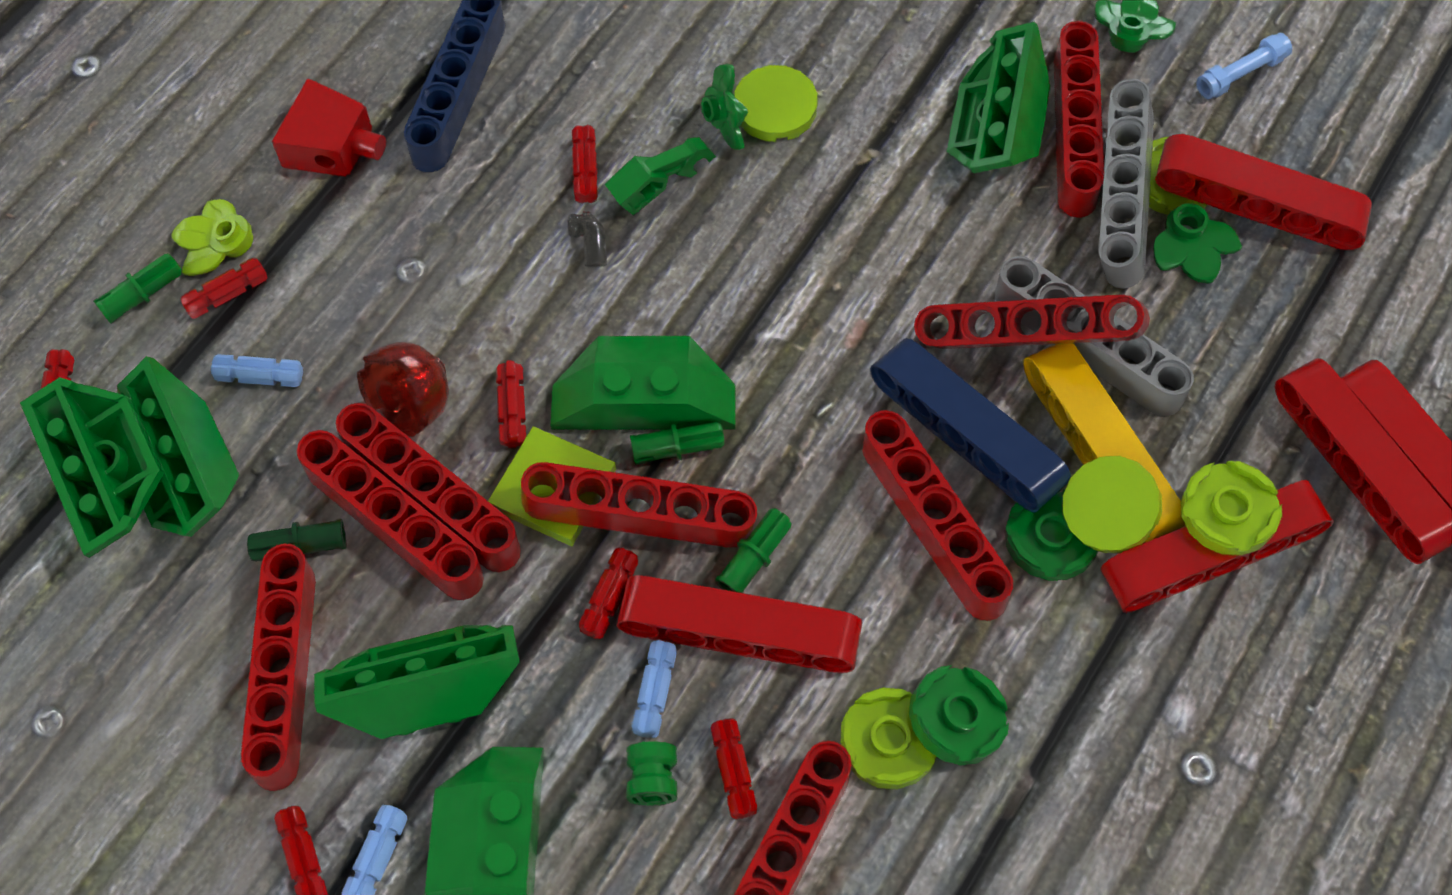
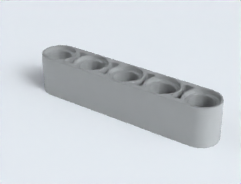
M1132 78L1117 83L1110 93L1099 239V255L1105 278L1109 284L1123 289L1139 283L1145 272L1154 114L1149 87L1145 82ZM1128 143H1135L1131 146H1124ZM1127 180H1134L1130 184H1121L1122 182ZM1125 218H1130V219H1132L1131 221H1129V222H1127V223H1123V224L1117 223L1118 221H1120V220H1122V219H1125ZM1122 257L1130 258L1124 263H1114L1115 260Z
M1022 256L1009 258L1003 263L995 290V301L1086 296L1032 259ZM1012 283L1020 284L1024 287H1016ZM1085 308L1074 309L1067 317V326L1072 333L1081 332L1089 322V315ZM1036 310L1027 312L1021 319V323L1034 332H1037L1041 326V316ZM1114 315V324L1118 330L1124 331L1132 327ZM1144 334L1130 341L1073 343L1096 375L1158 416H1171L1180 411L1194 382V374L1184 361ZM1122 358L1133 360L1136 364H1129ZM1160 384H1167L1173 387L1175 391L1167 390Z

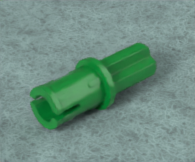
M169 253L164 254L133 276L129 272L125 274L127 279L99 298L94 299L93 302L109 323L112 324L143 301L149 303V296L181 275V267Z
M718 422L680 429L676 428V424H671V429L630 435L635 465L676 457L677 461H681V455L722 448L725 443L723 428Z
M776 508L769 509L746 540H739L737 543L739 550L720 575H717L715 578L716 584L723 590L743 593L761 567H768L771 560L769 556L791 528L790 518Z

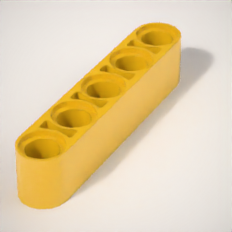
M1073 343L1054 344L1025 357L1023 367L1027 380L1083 465L1099 457L1122 456L1138 462L1154 477L1162 494V516L1158 525L1156 524L1154 530L1149 534L1150 537L1145 542L1184 527L1185 523L1181 517V501L1077 347Z

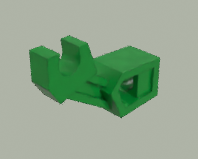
M700 137L688 138L683 144L653 157L634 156L605 183V186L620 206L634 216L666 189L668 176L676 174L692 178L698 173L694 169L696 162L705 158L710 163L716 155Z

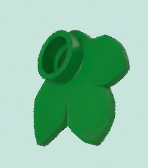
M1098 0L1095 5L1094 15L1096 20L1109 28L1110 43L1113 47L1123 52H1137L1142 49L1145 43L1152 39L1164 40L1174 33L1176 22L1158 16L1159 6L1156 0H1123L1122 3L1111 0Z
M721 64L714 70L712 86L706 89L705 97L701 100V110L705 120L720 130L725 142L732 149L740 150L744 149L745 146L739 127L746 118L748 109L735 98L732 92L735 82L734 66L731 64Z
M1185 203L1169 213L1165 222L1166 230L1161 232L1154 241L1153 256L1156 265L1161 271H1168L1181 266L1183 272L1191 279L1211 284L1217 278L1220 271L1221 254L1236 253L1241 250L1242 246L1238 235L1231 226L1223 222L1210 220L1208 213L1203 207L1194 203ZM1182 225H1188V226H1190L1192 229L1185 228V227L1182 226Z

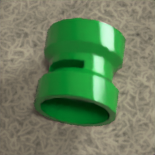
M658 741L639 742L629 745L626 748V763L634 772H632V778L626 783L627 801L632 804L645 806L665 805L675 802L677 800V781L672 778L671 770L677 765V747L670 743Z

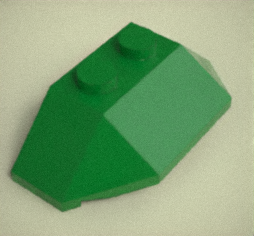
M1035 21L996 31L989 41L991 45L976 59L959 85L946 151L953 159L973 173L1013 166L1039 156L1051 85L1039 27Z
M598 336L552 385L551 430L671 429V424H676V428L680 429L713 422L720 423L723 430H736V385L691 336Z
M146 356L117 385V393L126 395L132 400L164 471V475L147 502L144 511L152 528L192 537L222 509L239 477V472L206 402L158 361Z
M59 377L21 401L20 404L82 553L90 558L131 532L164 475V471L129 397L97 387L78 384Z
M463 625L366 649L341 661L332 670L324 669L314 674V705L317 713L379 739L396 735H408L420 729L444 723H456L468 717L480 715L520 662L513 625H502L498 628L489 625Z
M493 746L435 789L425 884L426 895H534L544 759L543 747Z

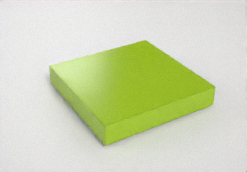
M533 426L488 502L508 518L572 547L584 526L539 520L528 515L521 503V478L524 471L535 463L549 462L615 472L617 470L616 463ZM538 485L531 490V493L540 498L551 496L555 492L547 485ZM586 492L578 498L585 504L595 505L601 496L594 492Z

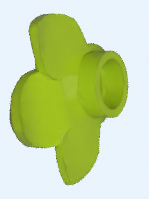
M223 199L207 201L202 215L183 219L171 234L173 241L177 245L189 250L182 266V273L186 276H195L213 271L226 256H241L249 250L253 243L250 223L243 216L237 215L233 204Z

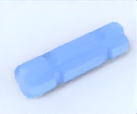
M218 354L213 357L211 374L214 380L222 382H233L234 378H238V383L274 386L277 382H281V386L298 387L302 381L303 367L298 360L282 359L280 363H276L274 358L239 356L237 360H234V355Z
M655 640L650 644L647 656L648 664L650 665L645 666L637 700L638 708L640 709L635 710L632 722L633 733L638 736L656 738L659 735L662 715L659 713L664 712L672 677L670 669L674 668L677 654L676 646L673 643Z
M382 805L379 808L373 822L376 824L375 830H369L352 868L355 870L354 877H348L342 890V895L375 894L377 889L373 885L375 881H381L397 844L394 838L396 835H401L407 822L405 812L390 805Z

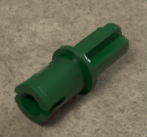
M336 519V521L300 526L299 522H292L291 528L252 533L247 539L249 557L251 561H262L269 549L285 543L295 545L301 549L303 554L346 549L347 541L343 520Z

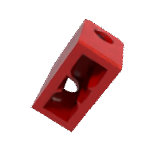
M307 79L274 136L272 144L280 164L284 168L346 176L351 173L359 156L377 161L380 160L385 151L386 138L384 135L372 132L367 109L362 103L314 80Z

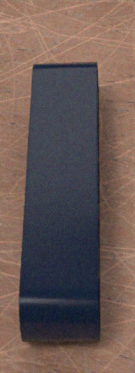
M462 0L405 125V140L412 164L417 170L429 173L438 171L446 165L505 31L506 25L501 0Z
M905 338L870 367V374L874 382L888 397L1026 510L1037 512L1068 484L1071 478L1070 470L1057 454L912 339Z

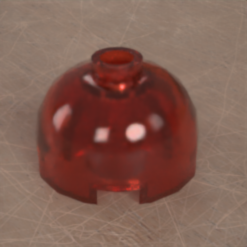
M396 342L377 348L362 358L365 361L364 368L357 372V381L365 403L376 411L379 409L386 419L408 437H414L427 429L444 412L449 398L446 369L442 361L427 349L411 342Z

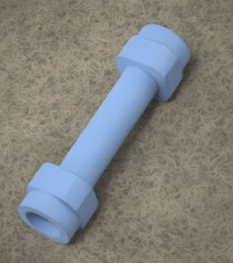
M1283 33L1273 34L1261 40L1257 50L1224 68H1221L1219 65L1211 67L1196 80L1199 93L1205 99L1219 97L1228 92L1232 82L1265 64L1273 67L1284 61V58L1292 53L1291 41Z

